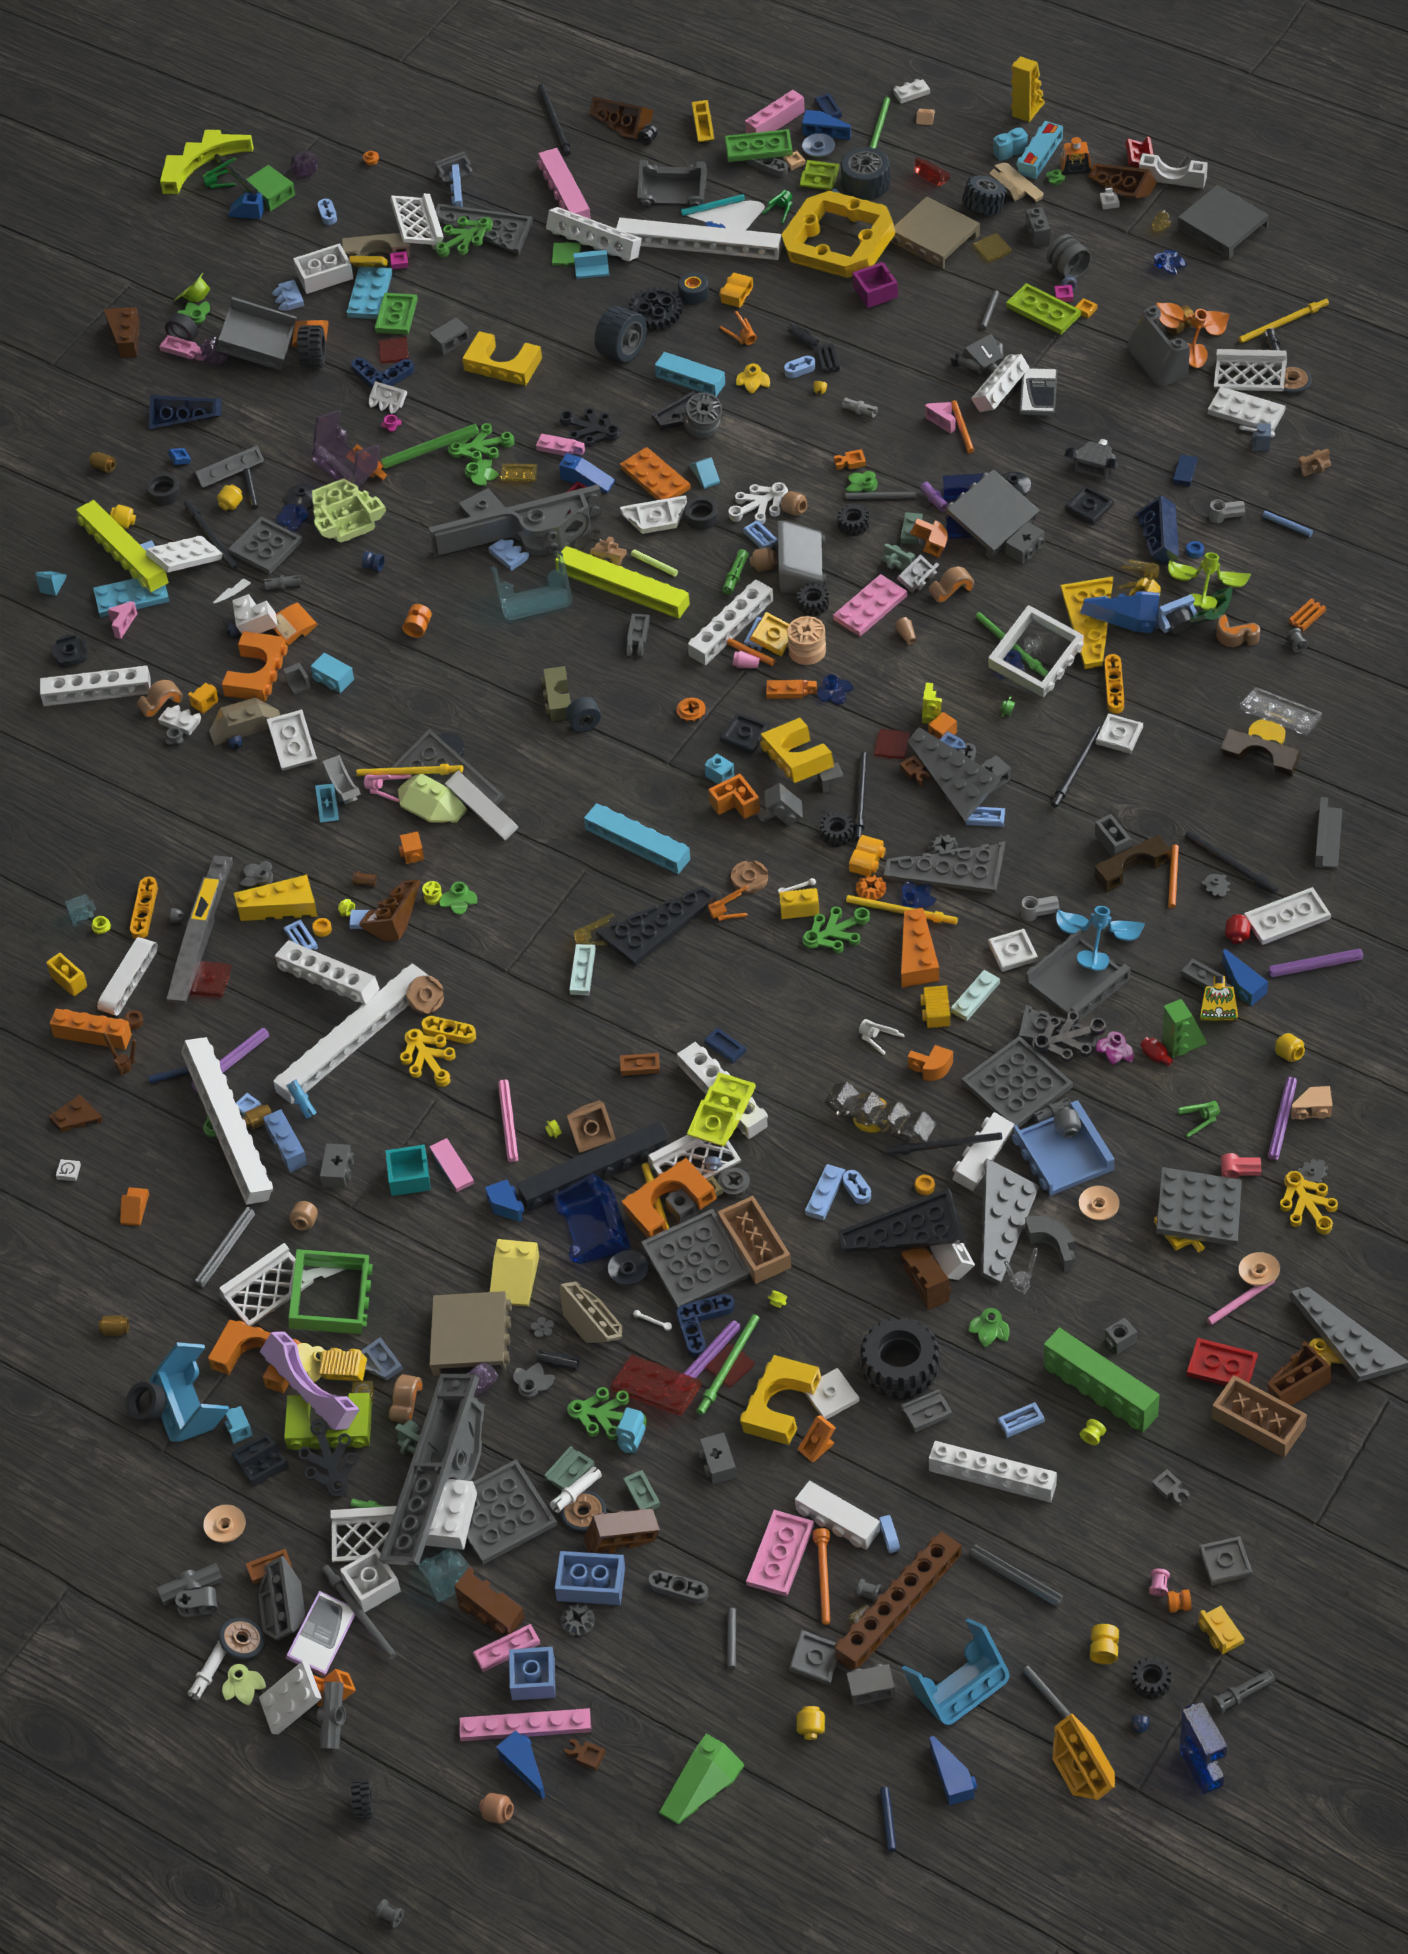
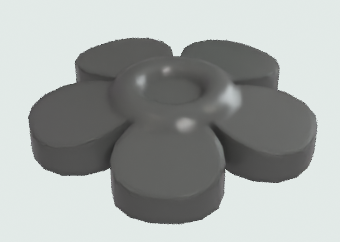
M539 1317L538 1323L533 1322L531 1324V1330L535 1331L534 1334L537 1338L543 1337V1333L546 1337L551 1336L553 1333L554 1322L552 1320L546 1322L545 1317Z

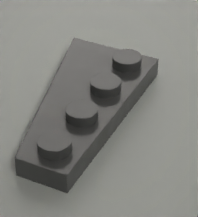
M1026 1005L1019 1036L1025 1041L1032 1042L1034 1037L1044 1033L1052 1016L1048 1012L1042 1010L1039 1012ZM1059 1017L1060 1028L1054 1030L1051 1037L1059 1034L1066 1019ZM1075 1024L1072 1026L1070 1031L1084 1028L1086 1026ZM1089 1034L1074 1040L1083 1044H1089L1091 1051L1096 1052L1099 1035ZM1062 1043L1054 1044V1045H1056V1046H1062V1047L1071 1048V1047H1069V1046H1067V1045H1065V1044H1062Z

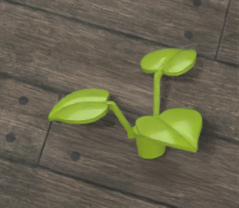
M1206 553L1204 561H1201L1198 570L1171 560L1168 564L1169 574L1173 578L1182 581L1196 578L1203 568L1204 573L1207 574L1203 594L1190 595L1195 599L1194 607H1201L1206 610L1214 609L1217 605V600L1214 597L1206 596L1210 575L1217 571V577L1219 580H1222L1224 585L1242 587L1249 580L1251 573L1220 572L1219 556L1215 553Z

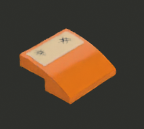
M297 602L276 614L277 627L273 629L280 637H284L285 642L290 645L301 634L307 636L318 624Z

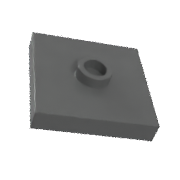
M489 488L459 503V507L468 517L506 508Z
M1240 1536L1199 1545V1551L1211 1586L1253 1576Z
M801 1630L788 1671L829 1685L837 1663L834 1648L836 1642Z

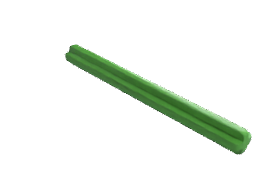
M472 424L381 459L382 466L388 468L478 434V427L476 424Z

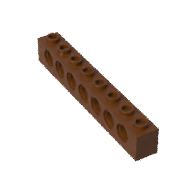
M942 1531L936 1537L933 1536L929 1540L927 1547L917 1553L913 1563L906 1565L901 1572V1576L897 1580L894 1579L889 1584L888 1590L877 1597L871 1609L867 1608L862 1614L860 1621L857 1624H852L848 1634L836 1642L834 1646L835 1659L851 1670L859 1669L961 1557L962 1545Z

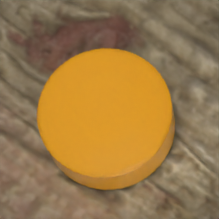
M319 918L312 924L313 932L318 937H325L332 931L331 922L326 918Z
M921 1175L916 1178L915 1190L917 1193L929 1195L934 1191L935 1181L931 1176Z

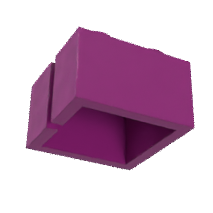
M884 262L853 272V288L867 308L898 298V282Z

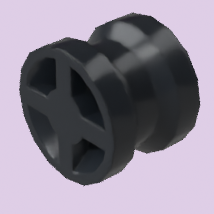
M646 124L643 130L638 132V139L643 144L649 145L657 137L658 131L653 125Z

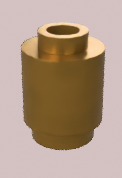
M94 452L89 458V464L94 469L110 473L115 469L116 462L113 456Z
M268 1104L264 1106L259 1105L245 1112L243 1119L246 1122L247 1128L251 1127L253 1130L265 1125L263 1117L272 1113Z
M123 1315L103 1316L102 1320H99V1332H102L103 1336H122L124 1333L129 1332L128 1317H123Z

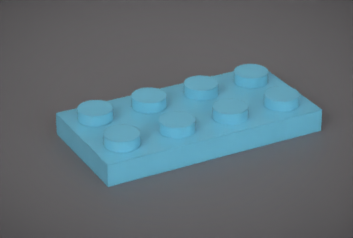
M359 266L347 310L348 318H378L384 293H387L392 268Z
M137 579L93 588L100 618L109 616V608L130 601L135 603L136 609L169 602L166 585L150 592L146 587L143 588Z

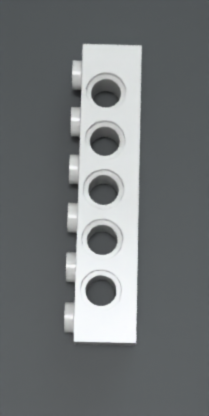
M559 207L549 210L546 229L552 231L553 234L566 236V239L577 240L582 245L593 246L595 250H607L609 255L622 257L621 259L624 261H631L638 257L642 238Z
M754 580L740 595H737L728 606L724 607L718 616H715L706 627L702 628L696 637L689 641V656L706 666L727 645L729 638L734 639L773 601L772 588L758 580Z
M148 666L40 678V695L44 706L148 694L151 688Z
M289 940L275 954L277 966L280 970L292 973L298 978H304L312 984L316 983L326 990L330 989L340 996L349 997L355 1002H361L366 1005L379 990L375 976Z
M696 1042L677 1053L678 1066L705 1094H707L709 1087L713 1086L718 1072L730 1075L727 1071L724 1072L720 1068L718 1061L712 1059L708 1055L707 1050L704 1047H700ZM752 1097L737 1124V1127L748 1139L768 1127L766 1111L763 1108L760 1109Z
M935 1441L929 1456V1471L1046 1502L1051 1503L1056 1488L1057 1472Z

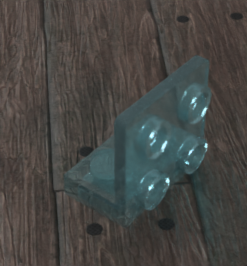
M447 1548L434 1557L426 1558L417 1567L429 1582L435 1600L440 1602L456 1594L454 1585L469 1568V1564L457 1549Z

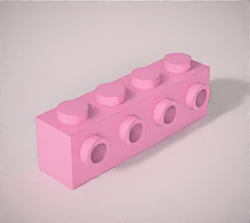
M794 90L788 92L745 120L746 134L776 131L805 112L804 97Z

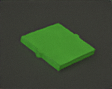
M569 242L554 243L552 265H575L574 253H581V244Z

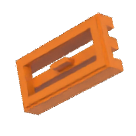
M1311 598L1289 618V623L1304 631L1326 611V607L1324 605L1321 607L1319 602L1314 603V599Z

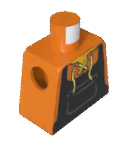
M1074 137L1071 143L1063 145L1059 161L1062 175L1089 173L1092 170L1087 142H1081L1079 137Z

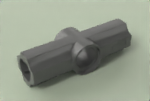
M215 1563L196 1572L194 1570L184 1571L178 1576V1579L157 1587L163 1605L174 1602L177 1594L182 1591L210 1587L222 1582L223 1578Z
M324 1682L323 1705L319 1707L317 1712V1719L319 1724H321L320 1748L339 1749L340 1729L346 1720V1711L342 1706L344 1685L342 1682Z

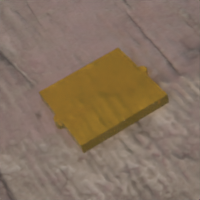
M997 233L983 237V239L973 243V246L988 262L1002 258V256L1012 252V249Z

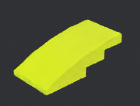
M718 1072L713 1086L709 1087L705 1099L700 1102L687 1135L724 1147L749 1103L756 1087L755 1083Z

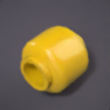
M225 485L217 495L218 506L225 511L228 509L235 510L243 499L242 491L235 485Z
M117 505L111 510L110 516L123 529L127 530L130 525H134L136 515H133L132 508Z
M1286 1033L1276 1040L1275 1052L1283 1059L1294 1062L1301 1059L1304 1055V1043L1294 1035Z
M802 1707V1710L796 1715L797 1732L800 1735H804V1739L815 1740L817 1735L824 1733L825 1714L819 1711V1707Z

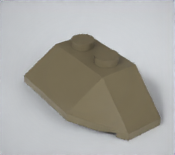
M252 698L220 708L209 729V733L215 746L228 742L227 739L238 735L245 737L268 730L267 719L281 715L278 709L257 698Z
M576 1281L560 1285L563 1316L586 1343L609 1342L622 1338V1325L597 1296L587 1289L580 1287L581 1285Z

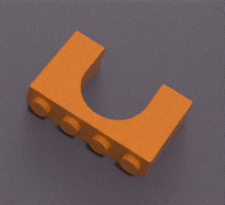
M243 631L238 643L240 656L261 659L266 662V665L261 670L250 674L227 671L222 682L224 696L248 700L257 698L266 702L268 695H271L272 684L277 680V672L282 667V659L287 654L288 646L285 644L284 637Z
M685 1158L681 1162H677L666 1172L659 1174L651 1182L644 1184L633 1194H629L622 1200L624 1212L647 1238H650L667 1230L664 1218L654 1209L656 1200L663 1194L675 1192L682 1188L700 1210L717 1198L714 1187Z
M229 1320L208 1357L211 1369L230 1375L241 1354L252 1348H262L270 1333L260 1327L248 1326L242 1321ZM292 1339L297 1345L301 1344L300 1341ZM269 1364L263 1375L265 1387L284 1394L289 1382L278 1374V1370L272 1364Z

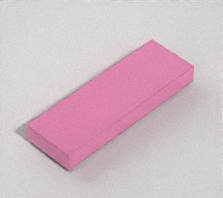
M447 1138L430 1146V1151L456 1192L474 1184L472 1176Z
M531 1624L474 1651L473 1656L482 1672H485L509 1660V1649L534 1648L540 1645V1640Z

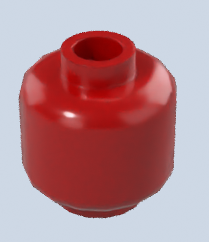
M1232 915L1226 921V938L1231 940L1233 944H1242L1243 941L1248 940L1251 929L1250 921L1244 915Z

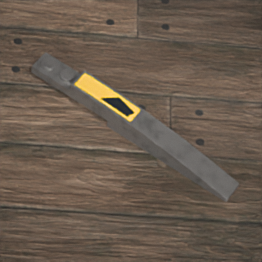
M214 855L206 877H203L182 941L167 1002L186 1004L215 922L214 914L233 864L232 857Z

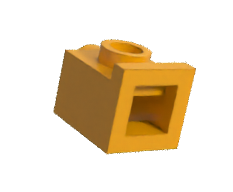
M207 683L196 689L194 693H188L190 705L203 714L218 702L216 688Z

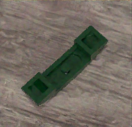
M1232 587L1216 590L1211 595V597L1217 600L1216 607L1196 612L1190 618V623L1199 624L1221 617L1230 604Z

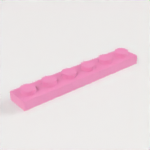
M590 1708L460 1718L461 1741L507 1738L515 1730L520 1735L525 1734L527 1737L591 1732Z

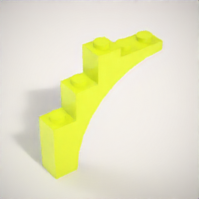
M205 130L202 143L186 142L183 155L166 156L160 180L163 194H179L186 179L197 168L213 160L215 154L224 156L238 152H253L251 135L221 134V130Z

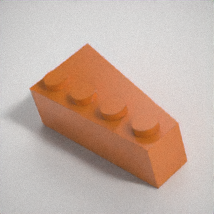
M923 908L904 911L902 988L939 981V965Z

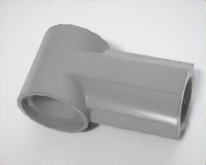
M1213 500L1210 504L1209 520L1213 523H1221L1224 518L1245 516L1243 501L1225 503L1222 500Z
M1032 896L1025 897L1021 904L1022 919L1033 921L1037 916L1057 913L1058 909L1060 910L1057 896L1039 899Z

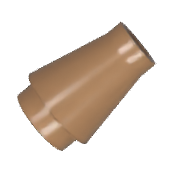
M907 617L897 620L895 630L906 641L907 645L914 644L917 639L912 621L908 620Z

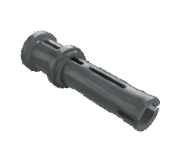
M1268 1669L1237 1687H1228L1226 1692L1218 1696H1212V1704L1219 1714H1223L1227 1708L1233 1705L1238 1706L1243 1698L1275 1682V1677ZM1258 1681L1260 1682L1259 1684L1255 1685L1254 1687H1252V1688H1250V1689H1247V1687H1249V1686H1251V1685L1257 1683Z

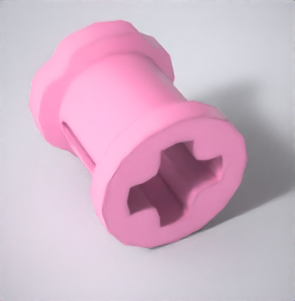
M1164 1569L1151 1570L1152 1584L1149 1587V1593L1153 1596H1166L1168 1588H1166L1167 1579H1169L1170 1573Z

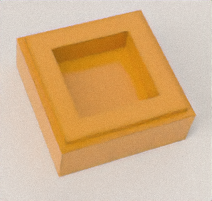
M1083 298L1075 308L1081 310V316L1088 319L1097 310V304Z

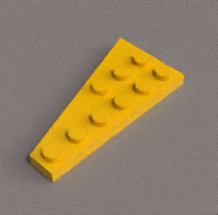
M1113 576L1061 585V593L1072 629L1083 635L1084 645L1081 648L1080 655L1085 669L1103 666L1108 622L1081 614L1080 609L1086 598L1102 596L1111 598Z

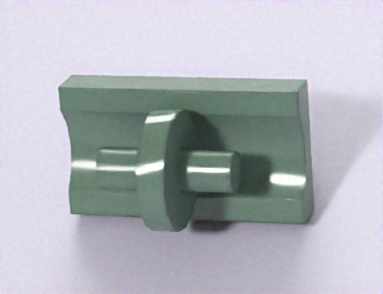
M885 544L881 561L887 563V567L890 569L895 567L904 571L914 561L915 554L911 552L905 553L897 545Z
M408 1420L403 1426L398 1424L395 1427V1430L398 1431L397 1439H399L397 1444L401 1446L400 1453L403 1455H408L410 1452L414 1454L420 1435L416 1434L419 1429L418 1425L412 1420Z

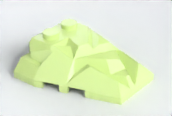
M346 479L338 480L312 491L315 527L322 536L334 538L338 542L348 541L374 530V521L381 519L386 511L379 498L376 496L371 498L367 491H359L358 486Z

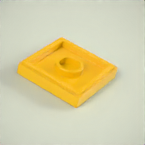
M350 256L349 260L356 267H388V260L383 256Z
M766 612L750 640L782 657L788 647L787 629L789 624Z

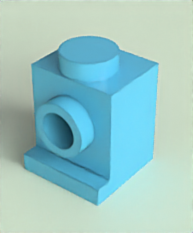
M241 1406L229 1409L225 1414L227 1421L224 1423L231 1435L233 1444L253 1436Z

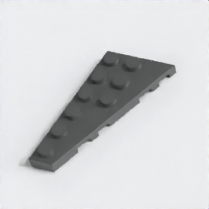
M920 727L908 739L912 749L965 822L1001 781L997 775Z
M430 729L391 767L440 766V764H449V766L462 765L463 772L461 774L496 806L505 798L496 787ZM440 773L424 775L446 786L445 783L455 773H449V775H440Z
M1005 841L999 842L996 845L983 844L981 847L976 848L963 847L943 850L936 854L923 853L922 856L890 858L887 859L884 879L996 894L1005 850Z

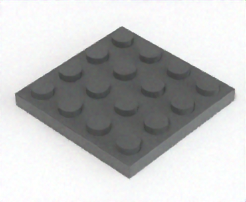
M1020 1036L962 1078V1084L993 1112L1014 1123L1018 1128L1033 1118V1113L1046 1108L1048 1104L1053 1103L1073 1088L1071 1080L1039 1052L1035 1051Z
M1162 1167L1156 1234L1237 1246L1242 1180Z
M713 1209L641 1241L642 1248L677 1309L684 1304L701 1300L750 1277L749 1270Z
M517 1459L473 1482L477 1496L467 1540L483 1565L557 1526L555 1518Z

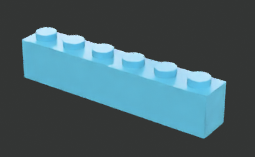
M596 803L584 817L585 830L676 874H679L690 861V849L687 845L679 843L669 836H664L652 828H647L638 821H633L623 814H618L606 806Z

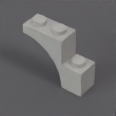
M340 755L320 762L328 783H334L338 802L344 801V804L357 800L356 796L361 793L348 775Z

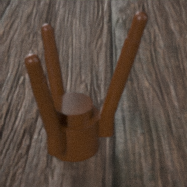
M103 1033L105 1041L114 1057L113 1062L119 1074L122 1075L130 1072L132 1064L135 1063L136 1039L132 1040L130 1057L125 1054L117 1055L106 1033Z

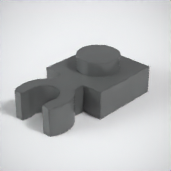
M1168 1469L1152 1481V1487L1165 1499L1172 1496L1175 1505L1179 1507L1182 1505V1501L1178 1498L1180 1496L1189 1500V1492L1185 1489H1180L1182 1482Z

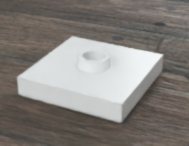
M1108 714L1097 736L1096 744L1131 754L1143 729V723Z
M1025 929L988 939V944L1002 972L1038 961V956Z
M838 1368L822 1376L814 1395L805 1393L818 1413L826 1420L859 1402L858 1395Z

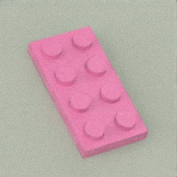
M880 574L833 614V620L860 637L905 599L907 591Z
M774 1510L747 1578V1586L787 1597L813 1530L814 1521Z

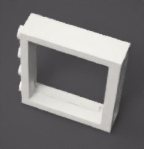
M1028 605L989 656L988 665L989 668L1044 698L1050 690H1053L1056 680L1062 678L1065 668L1073 663L1077 652H1081V648L1084 645L1083 635ZM1032 620L1071 641V644L1042 682L1003 661Z

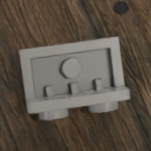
M920 554L897 577V580L911 593L916 589L920 591L926 584L925 580L927 578L931 580L937 574L936 568L939 564L936 563L932 566Z

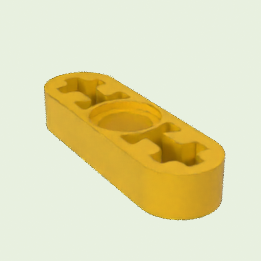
M428 1016L422 1021L423 1032L426 1035L435 1037L442 1034L447 1040L465 1044L472 1043L476 1039L475 1028L470 1024L435 1016ZM447 1027L454 1028L450 1033L444 1032V1029Z

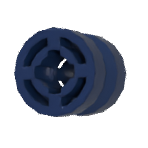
M370 551L364 553L362 557L363 568H373L374 571L378 572L383 569L385 563V556L383 554L375 555Z

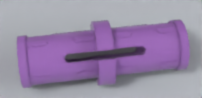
M924 482L920 490L940 512H945L949 504L929 482Z

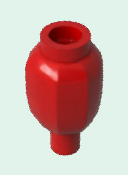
M1146 1037L1141 1042L1140 1046L1143 1048V1053L1151 1060L1158 1063L1164 1062L1167 1066L1173 1062L1167 1056L1166 1048L1157 1039Z

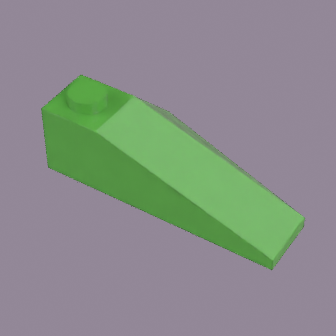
M705 1734L691 1755L659 1814L677 1825L696 1812L699 1806L707 1800L713 1799L716 1793L724 1787L730 1786L743 1769L744 1764L724 1743Z

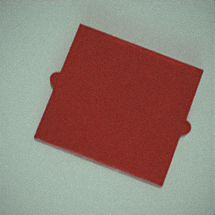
M407 337L379 340L381 363H396L397 361L409 359Z
M880 729L875 756L888 757L889 759H905L910 732L897 731L896 729Z
M730 1343L706 1365V1369L717 1376L734 1346ZM744 1351L740 1352L723 1382L731 1388L755 1365V1362L748 1358Z

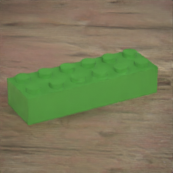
M1060 1327L1044 1343V1366L1050 1373L1060 1376L1065 1383L1073 1385L1081 1394L1088 1395L1094 1399L1099 1406L1107 1408L1115 1417L1122 1418L1128 1422L1133 1429L1144 1432L1158 1417L1160 1394Z

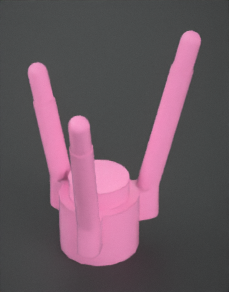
M366 775L364 786L366 789H370V794H377L399 802L398 798L378 791V789L382 788L383 780L411 778L412 775Z

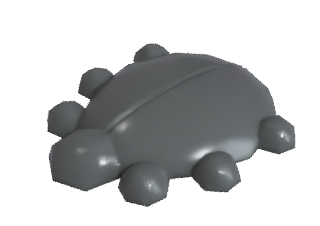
M1210 874L1202 881V884L1207 887V892L1212 891L1213 896L1218 894L1220 897H1224L1226 892L1230 891L1227 887L1230 885V882L1226 881V875Z
M1312 1159L1311 1163L1304 1162L1303 1168L1298 1169V1172L1302 1174L1305 1180L1321 1183V1178L1327 1176L1325 1170H1328V1166H1324V1160L1316 1162L1315 1159Z

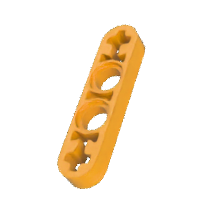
M1110 654L1106 656L1104 662L1107 707L1111 713L1118 714L1124 710L1122 666L1120 657L1116 654ZM1111 662H1114L1115 668H1111ZM1111 675H1117L1118 678H1117V679H1111V678H1109V676H1111ZM1115 688L1118 689L1119 692L1112 693L1110 690ZM1114 700H1117L1118 706H1114Z
M145 877L139 884L130 925L131 935L134 939L138 937L144 939L149 932L158 890L157 882L153 877ZM144 898L150 899L148 903H141V900ZM140 913L147 914V916L144 918L138 917Z

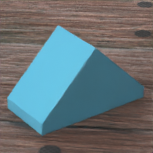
M712 457L690 464V468L704 489L720 483Z
M52 571L36 572L40 592L56 596L67 575Z
M334 783L316 785L320 822L339 820Z

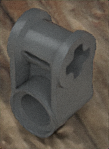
M213 1587L182 1591L175 1598L178 1613L184 1618L210 1615L218 1610L216 1590Z

